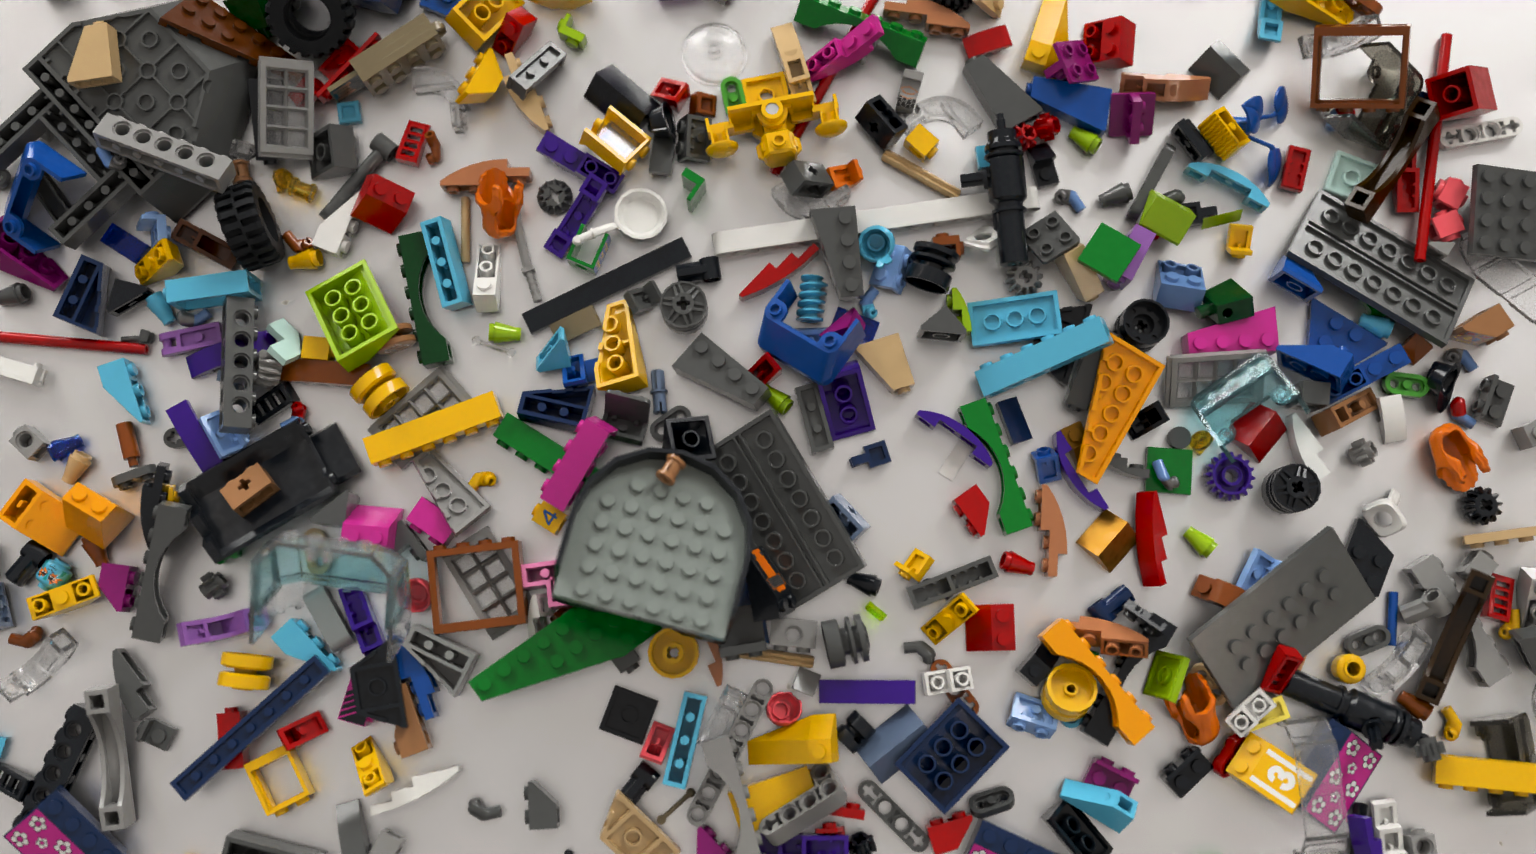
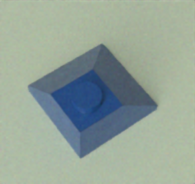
M1285 255L1280 258L1268 281L1306 303L1320 295L1324 290L1311 270Z

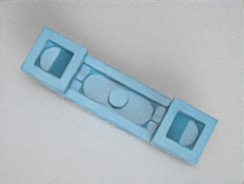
M1260 0L1257 36L1261 40L1280 43L1283 29V21H1281L1283 9L1269 0Z
M1192 162L1183 171L1184 174L1201 183L1207 177H1210L1245 195L1242 204L1260 213L1270 205L1265 195L1256 185L1243 175L1229 168L1212 163Z

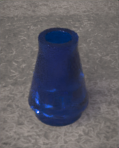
M77 434L50 441L51 444L47 445L46 448L52 460L56 462L58 460L63 461L74 450H78L85 445L80 435Z

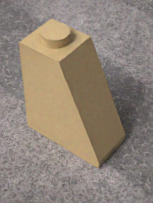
M96 21L93 22V25L84 26L67 77L69 84L77 89L122 83L117 30L107 22Z
M1079 243L1056 258L1054 262L1076 298L1084 302H1091L1097 299L1100 293L1104 292V288L1096 272L1077 262L1085 249L1084 244Z
M898 333L860 344L854 351L857 357L891 394L897 392L898 395H902L911 391L910 388L914 386L915 382Z

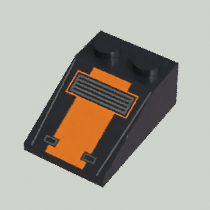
M762 546L751 549L746 580L754 622L780 619L795 611V595L792 594L790 585Z

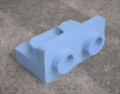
M1016 692L1006 725L1019 732L1025 731L1041 739H1050L1056 731L1058 720L1046 712L1041 699Z

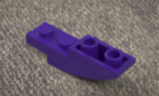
M548 130L536 148L538 153L555 162V165L585 181L590 172L594 173L610 184L606 192L613 195L625 176L624 174L620 176L619 172L587 152L585 154Z

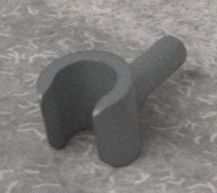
M141 329L139 336L121 337V342L135 341L151 344L154 333Z

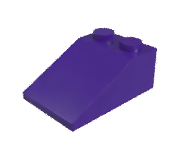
M857 360L846 362L830 384L825 386L817 384L833 441L876 430L863 376Z

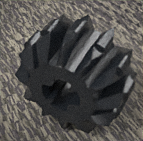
M1481 486L1475 487L1474 490L1466 492L1467 497L1461 499L1465 506H1462L1460 509L1467 511L1464 518H1471V523L1473 524L1480 522L1481 525H1488L1489 521L1495 522L1497 520L1496 515L1502 513L1498 506H1501L1503 503L1497 502L1496 499L1499 494H1492V488L1483 489Z

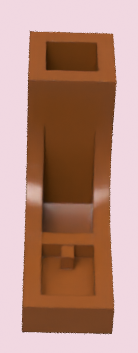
M1199 574L1191 595L1225 608L1246 590L1223 580Z

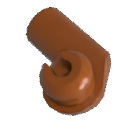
M33 626L31 631L24 635L11 633L8 643L31 648L40 642L44 630L39 626Z

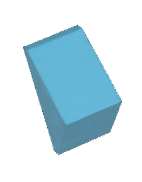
M559 327L536 357V371L544 372L571 367V353L563 327Z

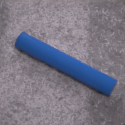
M1389 592L1387 629L1391 634L1388 646H1396L1398 592Z

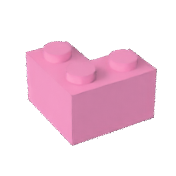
M556 560L521 565L523 588L527 591L547 588L548 607L552 610L574 607L557 602L552 597Z

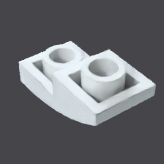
M971 666L921 673L925 696L974 689Z
M1259 687L1236 707L1224 721L1242 738L1277 705Z

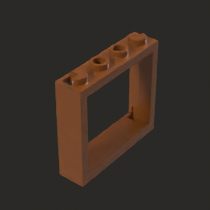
M1412 24L1316 25L1314 27L1310 108H1316V111L1329 112L1330 108H1339V112H1352L1353 109H1362V112H1376V109H1386L1385 112L1389 113L1400 112V109H1404L1406 106ZM1403 35L1398 99L1320 98L1323 36Z
M504 537L498 543H492V539L478 541L479 545L470 546L469 542L456 543V548L447 549V545L433 546L432 551H426L434 634L528 624L527 590L523 588L521 565L524 564L522 541L515 540V537ZM512 549L518 615L443 624L437 557Z

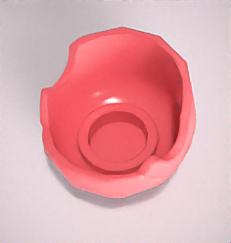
M423 578L407 580L400 589L402 605L412 613L427 610L431 605L429 582Z
M791 692L775 693L770 697L766 705L767 717L777 726H789L795 723L802 713L801 700H798Z

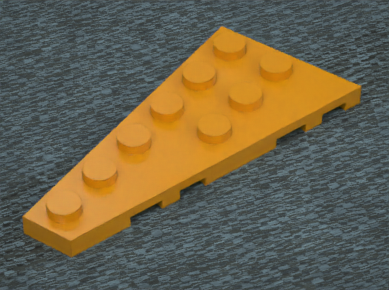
M1111 332L1114 344L1101 350L1076 468L1077 474L1094 484H1098L1165 368L1164 364Z

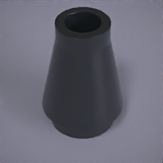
M854 573L847 579V584L869 597L871 595L877 596L882 583V579L877 578V575Z

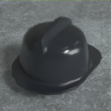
M664 101L661 106L650 112L647 128L656 137L671 138L673 144H675L676 123L674 114L668 102Z
M1435 361L1426 376L1427 385L1430 388L1429 392L1437 397L1436 409L1439 413H1442L1450 402L1455 382L1462 367L1459 361L1454 365Z

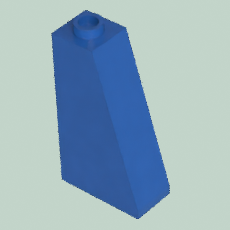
M1034 76L1031 83H1027L1025 92L1042 107L1043 112H1049L1050 115H1054V117L1080 129L1099 134V137L1102 138L1107 128L1112 89L1080 83L1069 84L1068 81Z

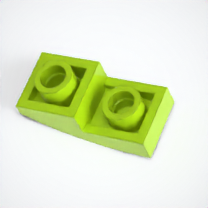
M951 288L949 294H946V306L950 308L953 314H959L956 318L967 329L965 336H969L972 328L966 303L958 289Z

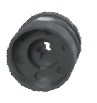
M679 281L672 283L664 290L660 298V309L664 323L670 330L677 334L688 335L697 332L703 327L708 317V305L705 293L698 285L688 281ZM683 301L687 304L685 310L681 309V304Z
M860 614L853 615V626H851L848 616L844 617V628L839 627L836 619L821 622L825 649L831 669L846 666V655L849 654L854 664H857L858 652L861 653L863 662L870 661L868 633Z

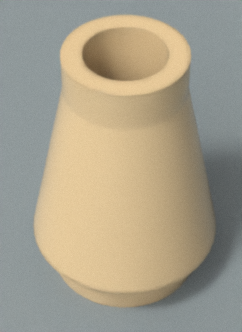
M74 450L73 453H70L61 478L62 481L75 485L79 477L91 465L92 457L80 450Z

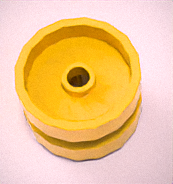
M386 362L375 366L359 378L351 388L349 395L356 403L364 404L362 410L369 418L376 419L384 415L406 396L409 386L402 378H395L396 371Z
M665 628L658 632L650 641L648 648L649 662L654 671L663 677L671 679L683 677L690 673L697 665L700 655L699 644L695 638L681 635L670 628ZM671 649H678V656L672 657L670 655Z
M222 651L220 664L225 667L234 668V671L224 670L219 672L217 685L248 691L270 690L271 678L268 675L259 674L257 671L272 670L275 657Z
M1063 663L1055 667L1044 682L1040 694L1041 702L1046 712L1053 718L1063 722H1072L1086 714L1096 700L1098 688L1092 673L1085 667L1075 663Z

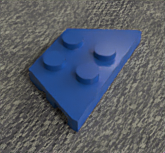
M1315 298L1309 301L1310 319H1308L1307 323L1309 334L1306 345L1346 347L1354 354V365L1387 345L1386 341Z

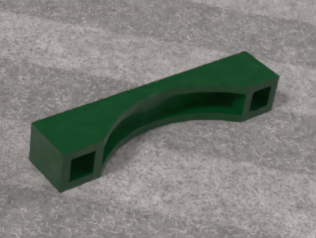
M420 231L398 236L399 243L396 244L399 257L403 259V265H400L403 278H406L408 285L404 289L406 297L410 299L412 306L409 308V315L411 321L415 322L416 329H413V335H415L417 342H419L420 348L417 351L418 361L427 369L454 364L450 342L433 326L424 305L423 285L430 259L423 233Z

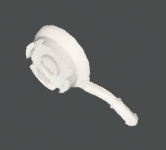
M637 188L629 190L616 203L614 223L605 224L594 229L591 228L587 232L575 235L572 243L579 246L593 238L596 239L597 236L615 231L616 229L637 240L653 238L662 231L666 224L668 212L665 202L658 194L649 189Z

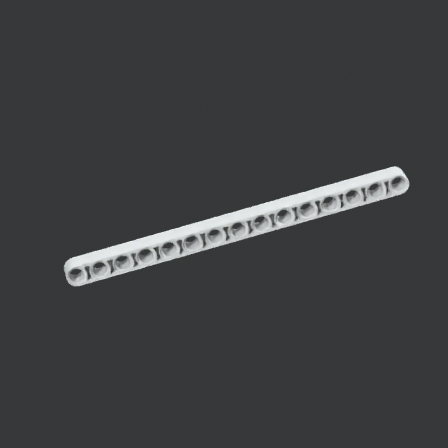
M1027 186V199L1023 202V206L1027 208L1025 213L1040 210L1037 187ZM988 192L856 211L858 238L863 230L875 225H880L895 233L993 218L992 211L994 210V205L989 203ZM810 218L719 231L711 235L714 256L718 258L812 245V243L820 244Z

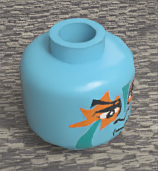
M57 557L54 560H46L35 575L36 579L40 582L38 586L44 591H48L67 584L73 576L70 571L72 567Z

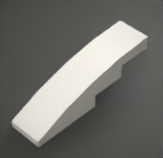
M462 765L413 776V786L391 791L392 800L369 806L371 816L395 809L423 797L463 770Z
M1393 798L1370 801L1373 833L1375 838L1382 840L1383 854H1408L1403 845L1402 826L1398 823L1397 801Z

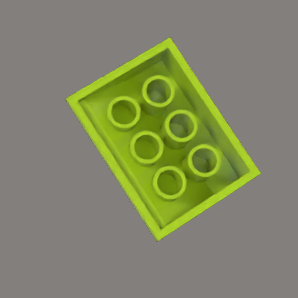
M365 259L305 292L337 362L348 373L368 362L399 330Z

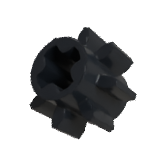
M857 832L852 835L851 841H849V854H872V852L877 851L872 834L868 836L864 832Z

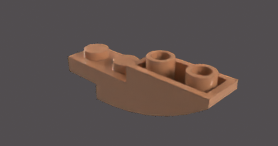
M906 0V4L885 1L882 18H887L889 21L905 20L911 24L925 23L924 31L932 35L949 34L954 38H962L964 36L967 37L970 24L954 11L933 1Z
M1122 72L1119 93L1155 92L1156 101L1208 100L1211 77L1168 73L1165 76Z
M508 159L489 160L469 165L451 173L440 181V186L448 194H460V191H469L470 194H475L479 186L480 176L492 167L504 171L508 182H513L515 185L517 180L521 181L523 185H526V182H532V172L529 167H511Z
M1042 484L1038 490H1035L1034 501L1038 503V512L1034 513L1033 522L1034 526H1037V531L1046 532V535L1042 536V549H1045V558L1041 559V572H1044V577L1054 578L1057 577L1058 555L1067 554L1066 529L1062 513L1052 491L1047 484Z
M1080 616L1079 622H1071L1076 628L1074 632L1079 638L1083 637L1090 646L1101 647V654L1148 659L1149 639L1128 627L1086 616Z

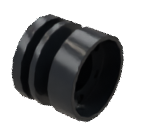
M916 241L913 247L915 252H912L910 256L916 263H909L903 277L904 281L926 292L947 294L952 282V277L948 273L955 271V264L958 263L959 255L950 248L937 243Z
M1140 299L1132 302L1117 317L1113 332L1118 334V337L1145 353L1166 336L1170 327V318L1166 309L1160 303L1152 299Z
M1289 464L1271 471L1264 478L1261 486V494L1265 504L1272 511L1279 514H1293L1309 509L1318 501L1321 493V483L1317 474L1310 467L1302 464ZM1292 484L1296 485L1295 490H1297V492H1293L1294 487L1292 486Z

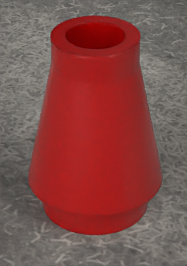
M1005 551L1001 556L999 568L1003 569L1005 573L1031 576L1035 570V563L1030 562L1013 551Z

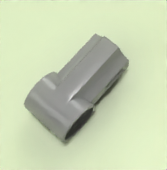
M1432 587L1426 590L1421 598L1400 606V612L1407 624L1415 623L1433 615L1437 618L1447 616L1453 609L1452 603L1438 587Z

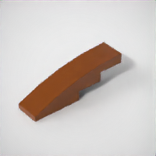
M298 359L282 366L281 379L279 381L353 387L359 378L371 370L372 365L363 364L348 373L337 361Z

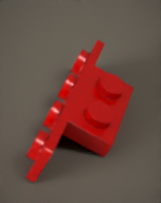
M374 32L360 48L348 38L339 50H335L318 68V71L328 79L325 85L315 94L321 103L325 104L333 99L327 87L354 71L349 60L382 39L377 32Z

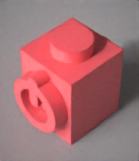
M1448 177L1445 180L1439 179L1434 187L1432 207L1439 211L1447 209L1448 212L1455 209L1458 210L1467 201L1468 196L1466 193L1470 187L1458 178Z
M1444 209L1433 214L1434 218H1431L1429 228L1430 241L1452 242L1461 238L1460 232L1464 231L1465 227L1463 217L1458 213L1457 209L1450 212Z

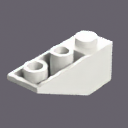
M360 192L356 193L320 223L312 241V246L324 253L342 259L343 255L350 248L352 234L356 233L359 226L358 219L350 216Z
M478 244L472 293L476 312H499L501 244Z

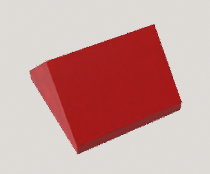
M1249 402L1223 435L1259 464L1287 428L1277 411L1257 402Z

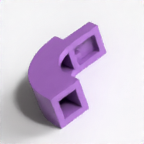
M263 606L241 609L221 616L176 624L180 647L226 640L267 629Z

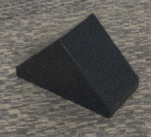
M115 279L106 310L108 313L118 317L146 301L145 299L154 294L155 291L144 285Z
M1159 400L1139 411L1128 430L1133 440L1170 420Z

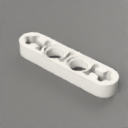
M1506 117L1447 128L1441 131L1439 149L1448 151L1511 139L1520 134L1523 124L1517 117ZM1507 125L1514 126L1515 128L1513 131L1512 129L1502 131V128ZM1486 126L1494 129L1495 134L1493 137L1486 135ZM1465 130L1472 132V141L1464 138L1463 133ZM1445 136L1446 138H1453L1456 136V139L1452 140L1449 143L1448 141L1443 140Z

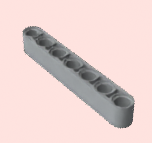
M759 679L753 684L728 732L729 739H735L738 750L734 756L736 762L772 696L773 685L768 679ZM764 682L769 685L770 690L767 695L761 696L757 693L756 687L759 683ZM750 703L756 704L759 708V712L755 716H749L745 711L746 706ZM739 724H744L748 728V733L744 737H739L735 733V727ZM710 768L687 811V819L694 826H700L705 823L726 784L722 778H716L713 770ZM705 787L714 789L715 796L712 799L703 797L702 790ZM693 809H702L704 817L701 820L692 818L691 811Z

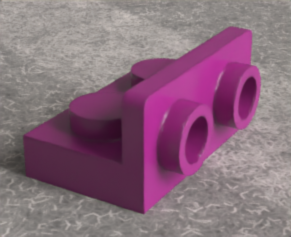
M1101 756L1100 760L1093 757L1082 782L1115 789L1129 797L1134 785L1138 784L1140 780L1134 777L1135 772L1125 767L1119 770L1113 767L1115 762Z

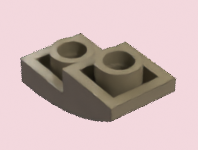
M590 305L549 326L553 335L560 326L563 327L567 341H570L601 326L602 323L594 306Z

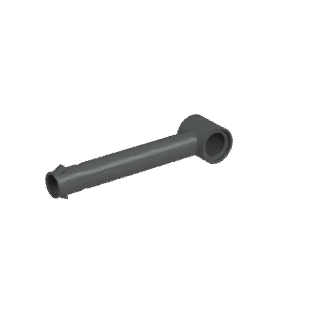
M383 133L377 134L369 146L373 151L318 215L325 220L346 203L364 183L366 176L371 174L383 159L386 162H390L395 158L399 146Z

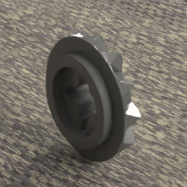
M556 179L546 181L545 184L539 187L537 195L538 204L541 209L554 215L565 212L570 207L573 199L570 187L564 181ZM550 190L554 191L556 194L560 193V195H558L559 204H557V202L554 201V199L549 200V198L551 197Z

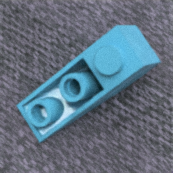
M121 358L97 366L103 388L139 422L150 425L149 417H151V411L143 400L145 393L136 377L138 375L136 365L132 361Z
M291 618L270 637L286 655L306 662L314 655H317L329 670L341 671L343 669L339 665L340 659L334 653H328L324 648V641L317 635L314 637L309 632L310 626L303 619Z
M1069 779L1064 780L1059 795L1061 799L1118 833L1134 820L1138 805L1137 801L1118 790Z

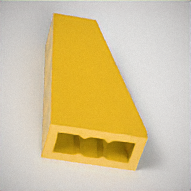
M807 764L747 785L750 798L746 799L748 808L753 807L757 820L752 822L754 831L759 829L760 822L766 816L814 787V781L810 774L811 769H808ZM728 791V797L740 830L739 809L733 793Z

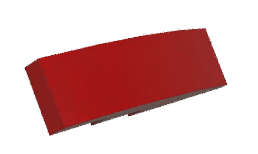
M1400 126L1388 127V150ZM1416 154L1392 188L1395 213L1419 212L1420 168H1416Z
M812 243L799 258L791 253L777 268L769 263L739 294V299L744 302L784 283L786 279H790L808 265L819 254L820 248Z
M1157 491L1137 492L1135 511L1136 545L1143 586H1163L1167 583L1161 562L1166 560L1167 556L1162 537L1167 535L1158 493Z

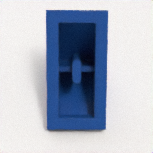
M583 354L571 356V367L562 368L565 389L567 387L583 388L589 386Z

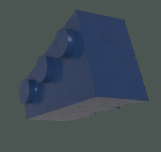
M81 254L53 316L103 337L110 268L102 262Z
M595 385L583 388L567 387L560 390L523 391L517 410L519 420L577 433L575 429L582 419L585 421L586 418L591 416L596 397Z

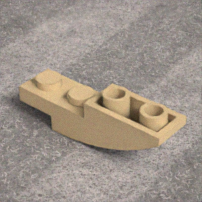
M792 22L771 28L790 93L797 94L813 91L808 67Z
M513 52L504 55L512 74L522 63L520 58L515 59ZM510 75L503 77L505 84H507ZM511 88L508 89L515 105L527 121L543 135H545L547 130L550 132L549 129L553 128L549 115L545 116L542 110L546 108L542 95L538 96L536 90L533 89L522 100Z

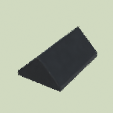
M613 64L595 73L584 94V98L604 115H606L607 109L611 105L641 130L649 122L650 112L661 106Z
M1060 799L1041 816L1042 820L1071 854H1110L1113 850V847L1083 811L1063 799Z

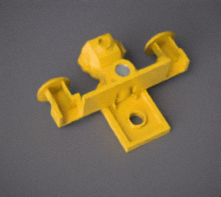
M784 71L741 79L746 103L728 106L727 122L709 125L708 118H705L708 139L712 141V144L706 148V154L716 159L729 157L738 150V143L730 140L729 136L752 132V136L761 141L756 146L758 159L764 161L765 165L771 168L786 166L792 160H796L797 155L802 151L800 138L795 137L792 133L795 129V124L820 119L821 124L815 128V133L823 138H832L846 130L847 122L839 119V105L836 94H832V102L814 105L813 91L789 95ZM764 93H770L773 96L770 99H761V95Z

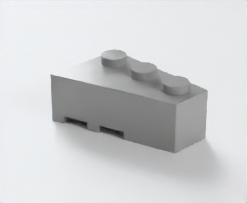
M421 624L412 625L403 643L407 651L422 666H425L453 697L460 696L480 655L441 634H434L433 630Z

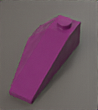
M3 216L0 217V270L53 292L56 291L69 277L52 258H47L43 252L33 254L9 237L2 226Z

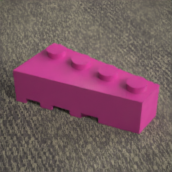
M1275 307L1255 312L1252 317L1221 325L1215 324L1189 332L1181 337L1182 354L1266 349L1267 356L1276 353V347L1279 345Z
M597 416L586 418L585 421L582 419L575 429L577 432L575 438L567 442L563 450L566 452L562 460L558 459L552 468L554 474L551 479L547 478L540 489L543 491L540 498L562 512L570 508L585 484L582 481L584 477L588 478L596 467L595 458L599 459L608 448L606 441L609 436L615 437L619 431Z

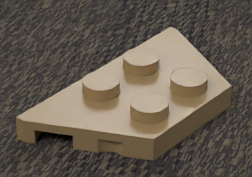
M619 789L616 791L600 832V839L615 854H679L681 852L680 847Z

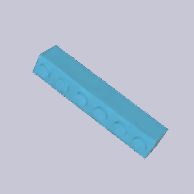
M1091 315L1083 319V323L1078 326L1072 324L1064 327L1062 333L1058 335L1049 334L1041 338L1042 342L1033 345V343L1022 346L1020 348L1021 351L1013 354L1011 352L1002 355L998 362L982 364L979 366L980 370L974 373L984 397L992 398L1114 344L1104 318Z

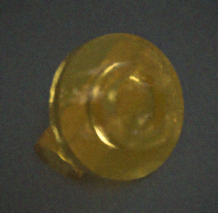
M285 168L273 171V181L276 185L277 193H285L286 190L294 185V177L290 171Z
M1204 430L1194 433L1191 436L1190 442L1193 452L1200 456L1214 441V437Z

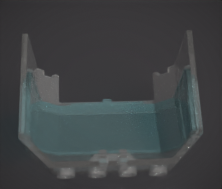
M286 531L267 541L250 560L249 644H254L276 615L285 613V608L294 606L297 610L303 608L304 584L306 583L342 588V592L358 590L386 594L384 631L388 633L387 662L391 663L410 631L412 608L408 560L394 549L371 544L370 541L366 540L356 542L348 541L343 537L326 538L320 534L303 535L297 531Z

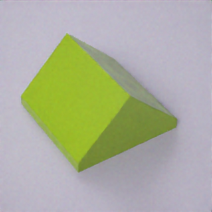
M1151 189L1139 225L1178 246L1196 218V215L1186 206Z

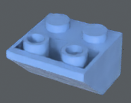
M1158 260L1152 293L1153 300L1166 308L1195 312V307L1202 304L1206 292L1202 267H1198L1195 264H1180L1172 260Z

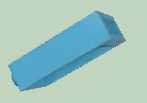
M247 269L164 280V300L180 311L222 307L227 295L255 298V302L262 301L260 279Z

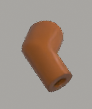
M428 131L424 134V137L432 152L427 153L425 157L429 165H433L436 162L438 164L441 160V144L435 132Z
M287 231L282 235L284 241L295 253L314 248L311 245L313 239L310 237L297 239L291 231Z

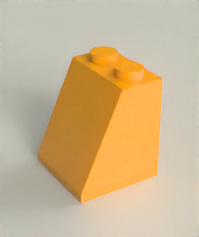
M79 482L62 497L66 527L104 550L135 518V515Z

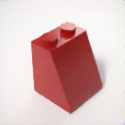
M1467 65L1425 79L1429 100L1438 103L1441 117L1438 122L1476 117L1498 110L1488 67Z

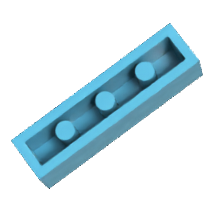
M438 216L421 222L420 225L442 308L455 311L473 305L451 220Z
M684 691L662 784L686 789L708 696Z

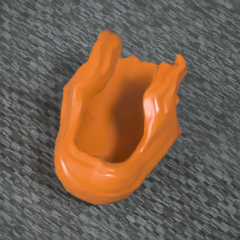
M492 167L480 176L479 186L475 193V202L481 209L484 231L495 239L509 238L516 231L517 218L523 205L524 185L521 181L517 180L513 191L508 186L506 173Z
M1443 424L1430 433L1429 447L1435 462V473L1437 478L1446 482L1447 487L1455 491L1466 492L1470 488H1474L1475 482L1478 480L1476 464L1483 473L1491 470L1481 447L1471 440L1456 424Z
M1199 672L1188 673L1184 681L1186 690L1183 691L1181 699L1176 704L1164 700V703L1171 718L1181 725L1187 741L1194 745L1204 746L1212 742L1220 731V724L1215 711L1216 697L1212 694L1205 677Z

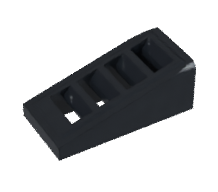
M281 382L256 399L255 406H252V414H256V423L258 425L265 423L290 408L294 402L300 401V398L289 382ZM274 396H277L278 400L281 403L280 405L277 403ZM267 400L269 401L273 410L269 408L268 404L266 403ZM259 405H261L266 413L264 416L258 408Z
M0 762V773L3 771L0 779V791L18 802H23L27 794L32 791L35 777Z

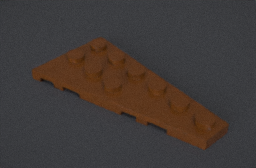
M183 0L161 16L158 22L161 26L166 27L168 24L179 29V33L184 36L191 34L198 37L203 44L235 58L238 55L250 60L249 64L256 67L259 56L296 59L282 47L270 41L263 34L257 32L213 0ZM270 70L272 74L284 78V71ZM288 72V81L298 84L302 78H305V73Z

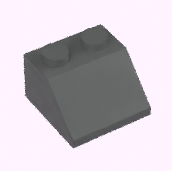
M329 123L314 133L313 160H309L312 180L347 176L358 169V157L356 156L355 148L356 138L352 126Z

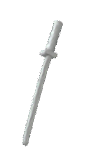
M519 213L515 236L523 266L521 270L523 275L527 277L533 302L537 303L542 301V297L534 276L536 271L531 264L521 214Z

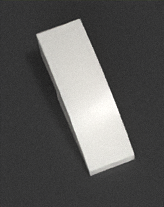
M1296 412L1285 418L1286 433L1296 464L1310 467L1317 474L1320 481L1331 473L1317 455L1324 448Z

